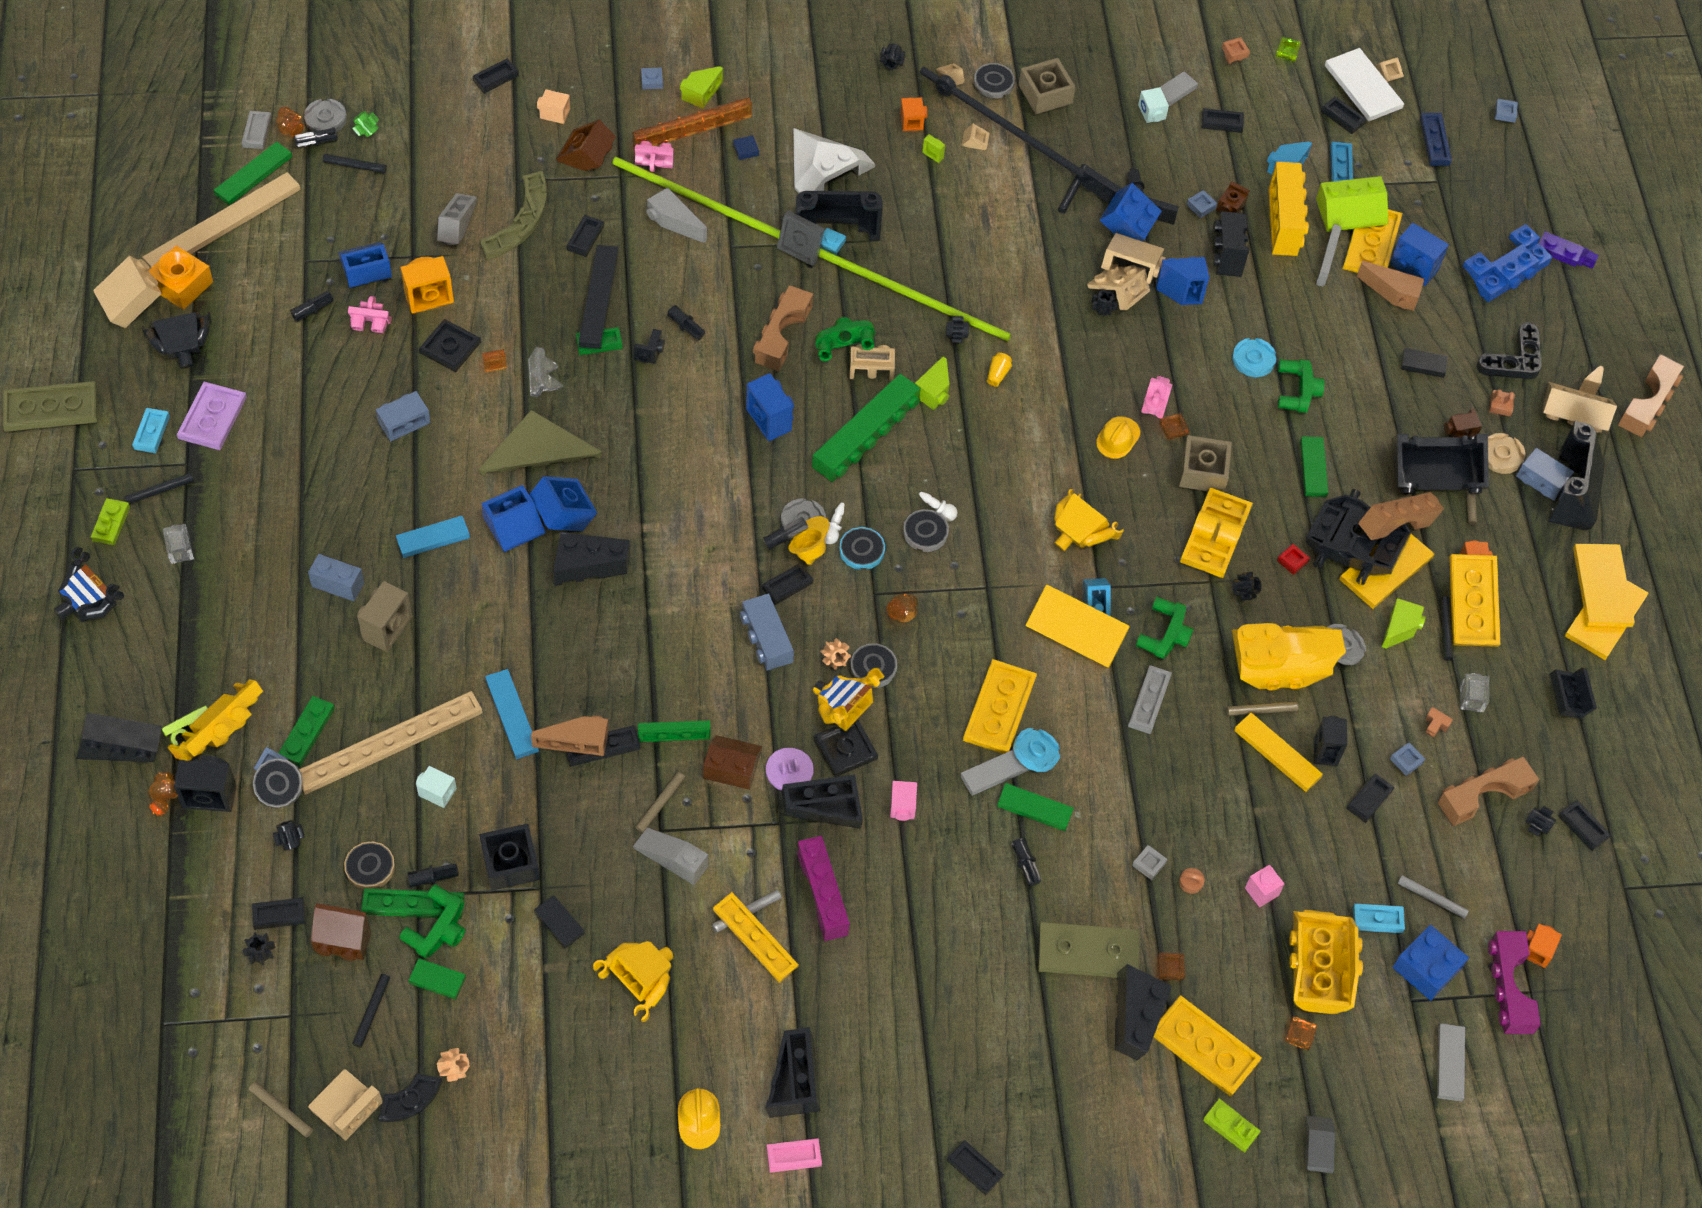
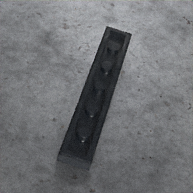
M597 245L579 337V347L601 349L619 246Z

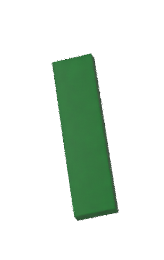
M276 141L215 188V195L229 206L291 159L292 153Z
M364 888L361 912H366V915L439 918L445 907L429 898V891ZM450 892L451 894H458L465 899L464 893Z

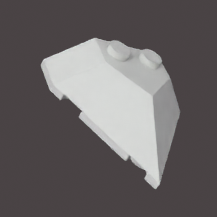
M795 128L793 130L794 187L798 194L802 191H824L825 182L851 169L859 176L875 168L874 162L862 150Z

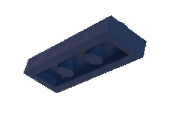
M1421 113L1420 122L1429 166H1450L1452 159L1442 113Z

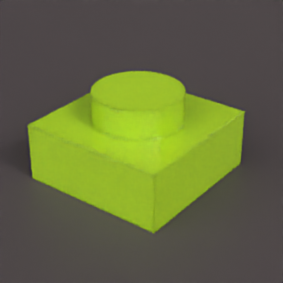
M929 134L924 138L922 153L940 163L944 159L945 144Z

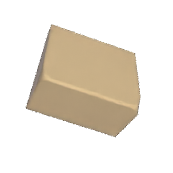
M1398 57L1375 65V68L1387 82L1404 77Z
M953 63L936 69L940 77L945 74L950 76L956 85L964 83L963 69Z
M973 123L964 131L962 146L986 150L990 133Z
M1599 366L1584 379L1579 389L1580 391L1596 395L1602 382L1603 366Z

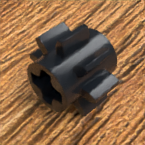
M889 44L887 48L882 47L880 62H883L886 68L896 69L898 65L903 66L905 51H902L899 45Z
M1099 289L1098 295L1092 296V310H1096L1100 316H1110L1112 310H1117L1118 307L1116 295L1110 290Z
M952 316V321L946 322V337H951L952 343H962V338H968L969 322L963 321V316Z
M1253 572L1238 574V579L1233 581L1234 594L1241 596V601L1257 598L1256 594H1259L1262 588L1260 579L1253 577Z
M1543 806L1541 810L1534 807L1526 820V823L1531 825L1528 831L1536 836H1539L1541 832L1547 835L1556 822V819L1551 817L1554 811L1546 806Z
M294 820L276 825L277 832H273L276 846L282 845L283 850L300 846V839L305 837L302 825H295Z
M254 932L250 939L244 940L248 948H244L242 951L244 956H249L250 964L256 961L264 965V961L268 958H274L270 950L276 947L274 941H269L267 933L262 936Z

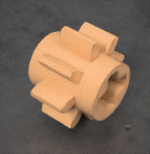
M835 638L834 642L826 641L824 649L820 651L825 656L822 660L823 663L830 665L834 670L837 669V666H846L848 658L851 657L846 652L849 646L845 642L841 643L837 638Z
M459 1048L449 1049V1051L440 1053L441 1058L437 1062L440 1076H447L448 1082L466 1077L465 1072L470 1067L467 1054H459Z

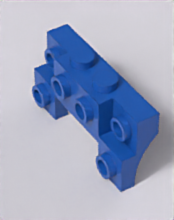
M1527 224L1510 233L1509 239L1517 248L1491 263L1481 252L1464 261L1463 267L1471 275L1479 294L1487 302H1490L1511 288H1517L1522 281L1531 279L1538 271L1550 264L1552 256L1538 243L1540 237Z

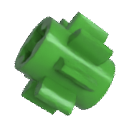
M363 111L353 119L355 123L353 130L358 136L364 134L366 137H369L379 128L376 125L379 119L373 112L367 114L366 111Z

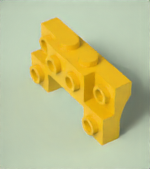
M250 679L246 684L235 683L233 687L238 692L235 696L223 694L189 726L194 733L185 731L182 734L186 742L183 741L180 746L170 744L167 747L174 757L189 761L191 758L201 754L206 749V745L219 747L225 744L229 736L235 730L242 728L246 720L252 715L247 708L253 705L258 700V696L263 692L258 683Z

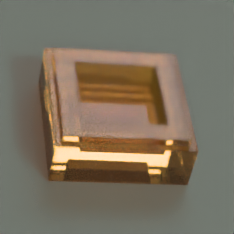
M504 349L482 353L485 372L507 368Z
M1181 413L1160 419V425L1168 440L1189 435L1190 430Z
M1159 953V979L1184 980V954Z
M1293 1017L1285 1042L1309 1051L1318 1025Z

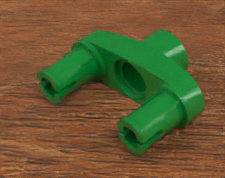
M846 317L837 319L833 327L819 332L815 337V345L818 349L820 360H830L832 358L831 349L861 342L864 350L873 349L875 328L870 321L852 322L851 319Z
M1279 359L1278 373H1291L1299 376V397L1279 395L1278 409L1297 410L1299 413H1307L1311 398H1322L1324 378L1313 377L1310 360Z
M1157 596L1152 610L1170 616L1172 619L1164 638L1161 640L1140 633L1136 647L1154 653L1158 658L1165 659L1175 644L1183 647L1188 646L1194 628L1183 624L1186 612L1185 604L1174 603Z
M437 884L432 886L428 897L445 907V910L429 934L423 937L409 927H406L399 937L401 941L414 948L416 953L424 959L431 957L444 942L451 947L457 946L466 931L463 926L458 924L464 909L465 899L458 894H451Z

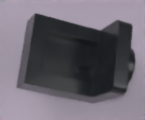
M653 329L648 346L634 345L635 360L656 364L659 352L663 353L665 340L662 339V330Z

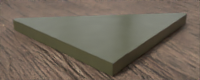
M531 410L479 468V474L486 475L488 472L500 471V473L528 466H532V468L541 467L564 461V463L581 461L582 458L588 457L600 458L602 454L599 449Z

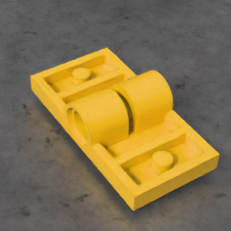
M1210 487L1180 562L1223 578L1253 503Z

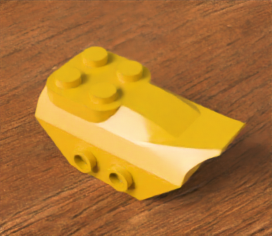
M1273 623L1246 624L1242 625L1239 629L1232 630L1240 679L1258 689L1270 691L1279 688L1300 689L1333 675L1334 665L1346 651L1342 630L1325 626L1280 627Z
M1304 910V912L1293 911V930L1290 932L1289 939L1290 945L1293 946V953L1290 955L1289 965L1294 971L1295 1004L1304 1011L1338 1014L1354 1008L1358 978L1363 970V961L1359 960V953L1362 950V938H1358V927L1352 917L1336 916L1330 912Z

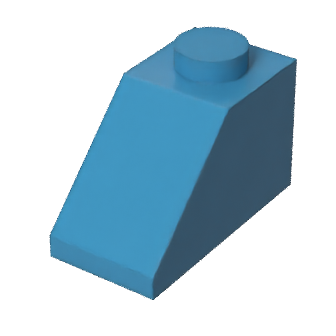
M1308 141L1280 145L1277 151H1272L1268 157L1269 167L1267 172L1273 175L1276 162L1301 163L1303 165L1309 156L1312 143Z
M1083 579V603L1111 616V585L1107 579Z

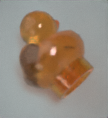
M284 106L278 110L276 124L279 132L289 134L292 137L301 134L304 125L301 123L299 113Z
M898 594L887 606L889 617L894 620L897 619L902 623L911 621L918 613L916 609L918 599L913 594Z
M170 773L157 774L149 788V795L154 800L149 808L155 815H164L169 807L167 801L177 797L174 789V775Z

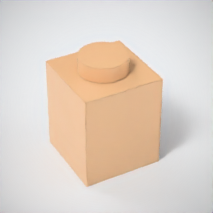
M546 89L543 96L539 97L537 102L540 118L564 124L570 111V95Z

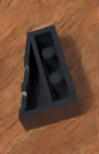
M1221 211L1219 220L1215 219L1214 232H1217V236L1214 237L1213 249H1217V253H1214L1213 266H1216V275L1242 277L1249 254V247H1246V242H1248V236H1246V214Z
M561 532L553 570L555 586L562 585V582L576 580V582H582L585 578L598 577L600 579L627 574L631 555L630 540Z
M87 712L81 731L76 759L154 762L162 726Z
M855 774L782 785L781 795L785 816L861 829L863 818Z
M1126 964L1117 972V980L1119 981L1118 994L1116 995L1118 1012L1115 1023V1050L1135 1060H1139L1149 1051L1172 986Z
M810 1027L785 1030L783 1033L776 1071L772 1078V1087L765 1106L769 1118L821 1111L814 1037Z

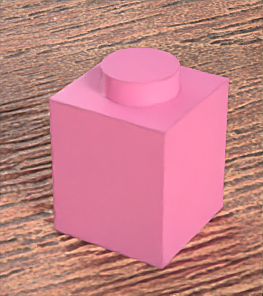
M893 781L890 818H896L900 821L915 818L917 782Z
M1268 865L1250 876L1245 889L1260 908L1280 895L1284 882L1271 865Z

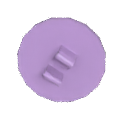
M783 748L774 752L769 757L766 764V776L770 784L782 790L783 784L810 781L813 776V763L810 757L803 751L795 748Z

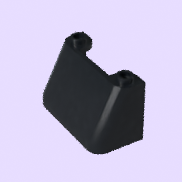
M802 191L797 195L795 214L815 224H858V232L865 231L869 235V241H880L883 204L882 197L878 193L871 191Z
M1574 421L1560 449L1559 459H1565L1569 464L1568 468L1575 473H1579V476L1571 477L1566 481L1559 501L1550 512L1549 522L1580 530H1589L1596 523L1605 462L1595 429L1587 423Z
M1397 434L1392 438L1396 489L1401 490V494H1414V490H1468V494H1481L1482 490L1489 487L1488 434H1476V437L1412 436L1411 439H1409V434Z

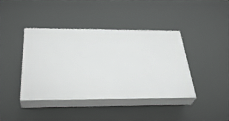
M1360 48L1326 60L1325 67L1368 121L1403 108V101Z

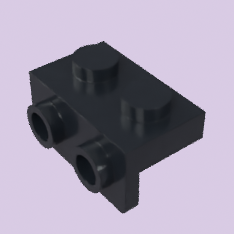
M1581 667L1574 673L1555 669L1550 673L1560 715L1582 719L1596 710L1597 706L1587 668Z

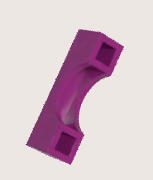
M822 835L798 841L797 855L803 874L807 877L813 893L817 919L824 942L848 936L850 923Z
M1496 931L1488 942V952L1493 956L1491 971L1492 977L1496 978L1497 983L1495 998L1500 1003L1499 1024L1503 1025L1504 1034H1534L1541 1025L1537 1001L1521 993L1513 978L1514 968L1522 965L1529 956L1526 931Z

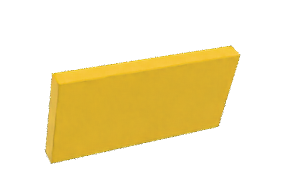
M1388 209L1387 225L1355 228L1343 269L1358 273L1362 260L1388 268L1403 213Z
M1411 534L1392 574L1369 575L1366 583L1361 585V582L1360 584L1356 582L1361 571L1350 567L1340 576L1339 580L1374 609L1433 559L1435 554ZM1378 545L1373 548L1369 556L1373 557Z
M1575 544L1573 551L1587 626L1633 627L1635 621L1620 545Z
M1451 554L1449 558L1452 645L1499 647L1500 620L1497 556Z
M1627 581L1634 616L1649 593ZM1583 607L1565 634V637L1606 660L1627 627L1587 626Z
M1047 584L1025 625L1108 668L1130 628L1129 625Z
M992 659L966 728L963 741L1001 754L1009 752L1037 673Z
M1181 995L1160 1019L1154 1034L1156 1040L1230 1097L1233 1096L1262 1059L1261 1056Z

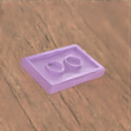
M203 382L177 433L178 439L221 450L247 398L246 393Z

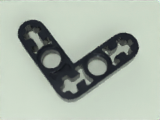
M1525 322L1520 326L1517 332L1518 356L1491 353L1481 355L1476 366L1479 373L1487 376L1522 379L1536 378L1542 367L1538 327L1530 322ZM1529 347L1533 349L1535 353L1529 354L1525 352L1524 348ZM1529 361H1532V362H1531V369H1532V370H1530V367H1528ZM1504 363L1512 364L1514 369L1505 368Z

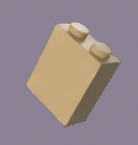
M128 256L93 290L110 322L124 328L162 294L157 286V280L148 270V264L142 259L138 260Z

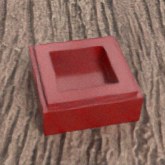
M1292 544L1278 556L1277 562L1295 575L1309 562L1310 557Z

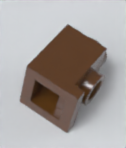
M1231 181L1229 187L1219 199L1216 211L1220 213L1221 211L1240 213L1247 203L1250 190Z
M1474 408L1470 409L1467 414H1455L1451 416L1449 422L1444 423V431L1449 437H1476V434H1479L1482 428Z

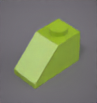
M718 66L691 72L687 79H683L681 82V100L704 109L723 83V68Z
M942 357L915 382L920 387V401L932 410H935L939 405H944L949 398V376L947 359L945 357Z
M1397 598L1390 615L1382 647L1389 648L1414 637L1417 629L1422 630L1426 618L1422 616L1424 606Z

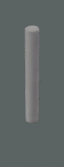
M1403 875L1398 882L1399 885L1464 919L1469 912L1466 908Z
M775 890L750 903L746 908L753 914L781 899V895L778 890ZM721 919L712 924L716 933L728 927Z

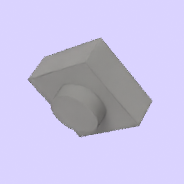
M1147 845L1133 862L1132 866L1153 880L1167 863L1168 859Z

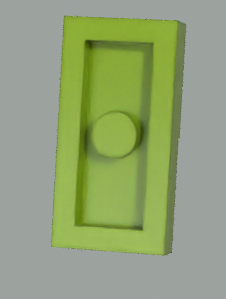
M106 498L91 535L92 541L115 546L130 509L128 502Z
M206 705L161 728L163 736L171 734V743L178 745L175 739L178 733L183 734L186 730L182 729V727L189 726L208 709Z
M1221 1099L1215 1103L1203 1119L1206 1124L1244 1153L1261 1132Z

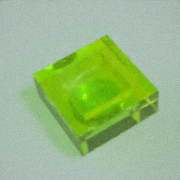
M1282 37L1276 57L1295 62L1301 42Z

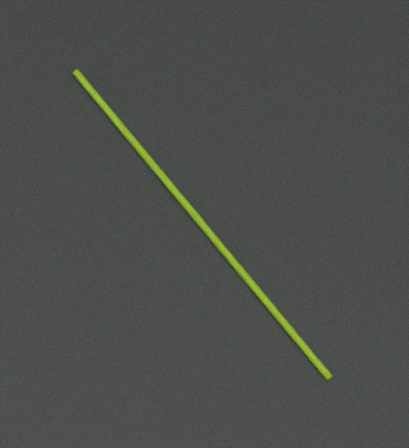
M618 157L613 159L612 164L664 188L668 187L675 193L779 239L781 232L779 229ZM820 248L819 257L951 317L963 316V321L969 322V325L1007 342L1011 338V333Z

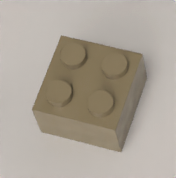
M1059 58L1021 68L1019 87L1035 114L1073 104L1075 85Z
M1187 435L1183 449L1179 487L1209 491L1211 487L1224 492L1229 478L1232 442Z
M385 581L382 582L379 588L377 587L373 590L369 602L366 606L363 605L357 615L363 641L388 652L413 617L407 592Z

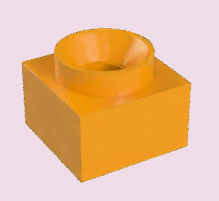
M177 245L165 253L149 269L150 274L158 282L157 286L162 293L161 296L182 310L213 283L209 266Z
M443 256L437 258L420 257L414 259L408 265L400 267L405 296L412 314L454 303L451 277Z

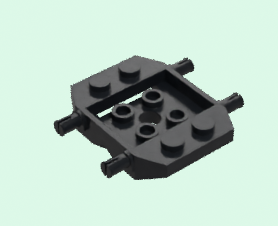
M1352 489L1350 495L1345 494L1325 501L1306 537V543L1318 554L1313 563L1314 567L1317 568L1318 566V569H1321L1328 558L1360 570L1361 572L1356 582L1358 584L1361 582V585H1364L1369 575L1392 574L1410 538L1411 531L1406 523L1399 526L1387 537H1383L1373 557L1369 556L1378 539L1371 540L1366 533L1358 535L1353 531L1356 529L1363 530L1358 523L1371 507L1358 499L1361 494L1359 490Z

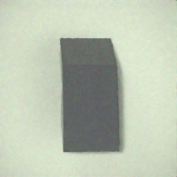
M1306 1115L1305 1128L1308 1139L1304 1158L1307 1170L1333 1173L1335 1130L1332 1118Z

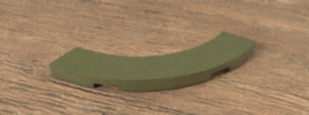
M543 171L522 176L525 186V200L513 223L506 229L503 228L489 237L480 239V245L486 261L516 248L538 226L547 202V188Z

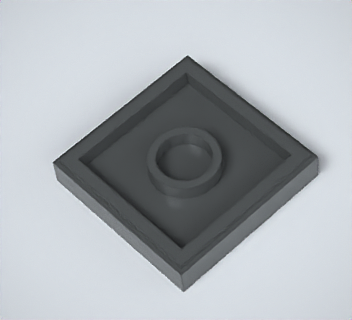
M788 210L784 214L777 248L814 266L818 261L825 229Z

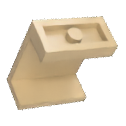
M1115 233L1106 249L1101 268L1110 270L1115 259L1120 257L1150 267L1146 283L1150 284L1153 277H1158L1162 260L1166 258L1162 256L1164 248Z

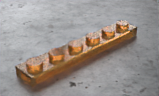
M748 97L632 132L633 147L635 149L636 144L640 145L641 141H649L652 146H657L752 117V102Z

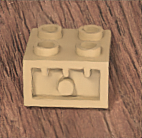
M1113 264L1110 270L1105 269L1087 284L1089 289L1116 290V298L1120 310H1128L1150 292L1149 284L1146 283V269L1134 265L1121 267Z
M343 1070L309 1104V1109L346 1141L382 1104L380 1092L372 1085L368 1089L351 1073Z

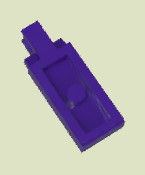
M1546 231L1539 243L1552 258L1574 267L1576 265H1584L1592 269L1599 256L1587 248Z

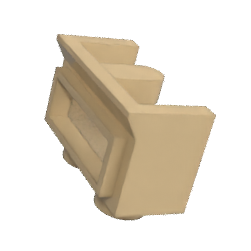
M861 344L851 347L850 379H854L855 369H867L868 378L870 379L876 378L877 370H890L889 381L894 380L895 349L886 345H881L871 350H864Z

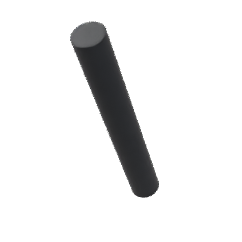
M329 154L323 155V162L380 173H386L387 165Z
M1082 164L1080 168L1086 170L1089 166ZM1077 175L1058 208V211L1063 214L1066 213L1082 182V179Z
M191 473L126 495L124 498L126 502L132 504L194 482Z
M1444 596L1441 597L1443 659L1450 661L1453 659L1450 598Z
M386 974L380 975L352 1043L356 1047L363 1046L390 980V976Z

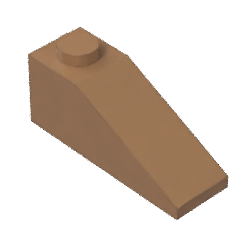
M1363 260L1357 274L1360 280L1391 304L1414 311L1424 278Z
M583 716L532 731V747L604 756L609 732L608 719L600 716Z

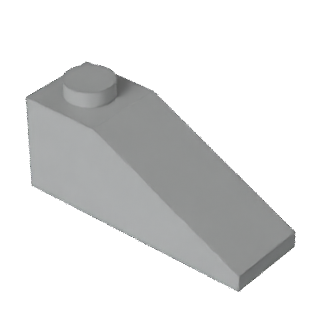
M668 187L647 199V214L652 221L655 220L663 228L702 243L707 241V227Z
M459 193L454 195L439 215L437 241H442L447 245L460 243L467 230L477 197Z
M646 828L633 846L635 850L692 885L697 883L708 868L707 853L687 841L650 828Z

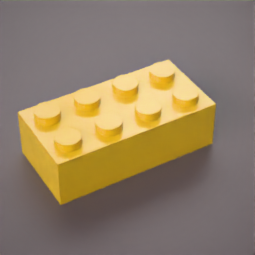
M1276 162L1269 185L1272 255L1298 256L1299 249L1304 246V234H1308L1309 223L1305 221L1308 207L1304 205L1306 188H1303L1305 172H1302L1301 163Z

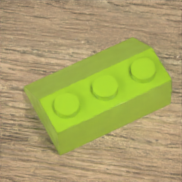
M1381 176L1320 184L1316 201L1327 232L1332 231L1334 224L1341 226V230L1388 224L1387 191Z

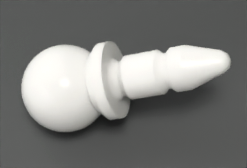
M919 493L923 501L934 509L936 508L935 512L941 514L947 522L953 521L957 517V509L954 505L946 504L945 500L940 503L939 500L928 493Z
M842 502L835 509V514H833L831 522H829V530L825 537L826 544H834L839 538L838 531L842 527L838 524H840L844 514L845 506Z

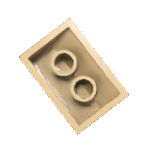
M1548 382L1542 411L1546 413L1547 418L1559 420V417L1567 419V423L1573 425L1574 421L1587 423L1596 432L1602 433V430L1609 431L1617 405L1612 399Z

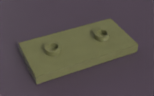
M96 381L3 390V429L5 432L97 422Z
M1040 922L1038 972L1117 978V972L1126 964L1139 969V930Z

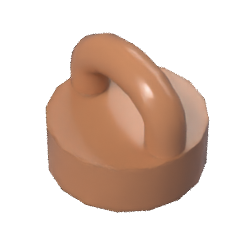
M1195 868L1184 870L1179 879L1182 890L1190 894L1198 893L1205 882L1204 875Z

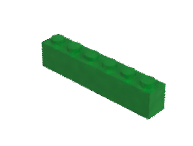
M899 374L813 454L812 468L832 483L838 477H843L849 466L853 463L856 464L867 449L871 450L881 436H886L896 422H901L910 409L916 408L920 402V387L902 374Z

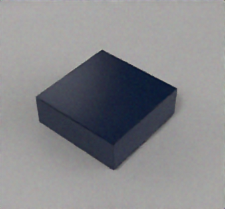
M753 135L733 140V146L739 160L759 156V149Z

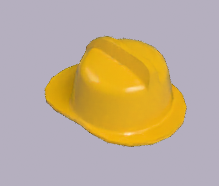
M1118 416L1112 418L1101 430L1096 440L1099 452L1111 459H1119L1126 456L1139 439L1140 428L1138 424L1127 417Z
M822 516L806 520L808 529L794 536L788 546L789 551L797 554L807 565H812L815 559L822 556L826 551L825 537L830 523L827 518Z
M697 1088L690 1090L679 1101V1132L681 1139L689 1147L700 1150L708 1148L716 1142L720 1134L718 1099L713 1093L705 1089Z

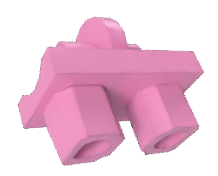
M641 141L640 145L636 144L635 165L650 166V172H655V167L673 169L674 148L669 143H662L660 147L652 146L649 141Z
M370 296L368 302L361 301L360 308L349 306L348 314L351 317V328L358 331L364 330L365 321H371L372 332L384 334L387 324H391L392 317L389 316L388 311H382L383 304L376 303L375 296Z
M1157 376V379L1151 378L1142 413H1150L1160 419L1163 418L1173 385L1170 384L1168 378Z

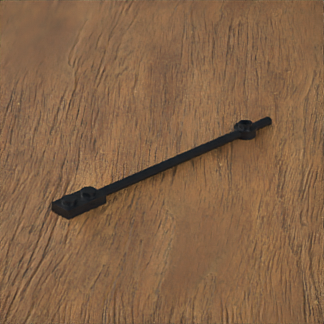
M925 66L921 68L920 74L936 84L939 94L944 96L954 95L1082 179L1081 185L1102 198L1103 201L1110 203L1116 192L1122 189L1092 168L1088 167L1086 170L1078 167L961 91L950 76L944 74L940 77Z

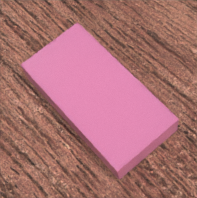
M819 1138L767 1144L770 1173L822 1167Z

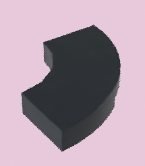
M416 1074L413 1082L406 1089L394 1094H384L378 1117L379 1122L402 1121L423 1111L438 1094L442 1085V1078Z

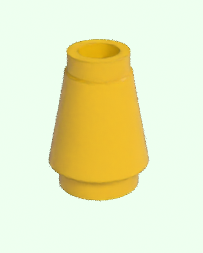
M996 353L992 357L987 378L989 385L999 386L1012 367L1010 356L1004 353Z

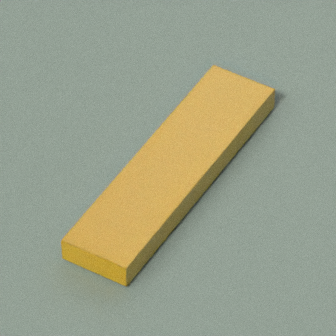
M1252 713L1235 727L1234 731L1305 792L1322 778L1323 773Z
M733 892L713 907V911L779 983L798 968L799 964Z

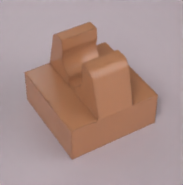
M1241 37L1223 42L1222 49L1229 64L1233 61H1241L1249 57L1250 50Z
M1493 390L1489 412L1511 417L1515 394L1513 392L1506 393L1502 392V390Z
M1432 707L1426 717V721L1430 722L1426 733L1435 737L1439 729L1447 732L1453 719Z

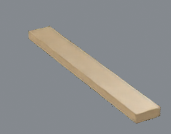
M287 172L142 257L143 261L151 268L175 245L192 254L301 190L300 185Z
M472 691L299 769L303 777L302 790L306 795L472 719L483 713L482 708Z

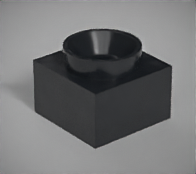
M198 755L191 758L190 761L179 760L174 789L182 808L232 812L237 785L228 762L210 755Z
M528 823L479 834L491 891L540 880L538 863Z

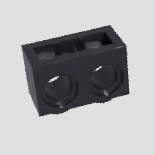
M1337 716L1322 718L1313 739L1314 764L1338 766L1348 745L1347 719Z

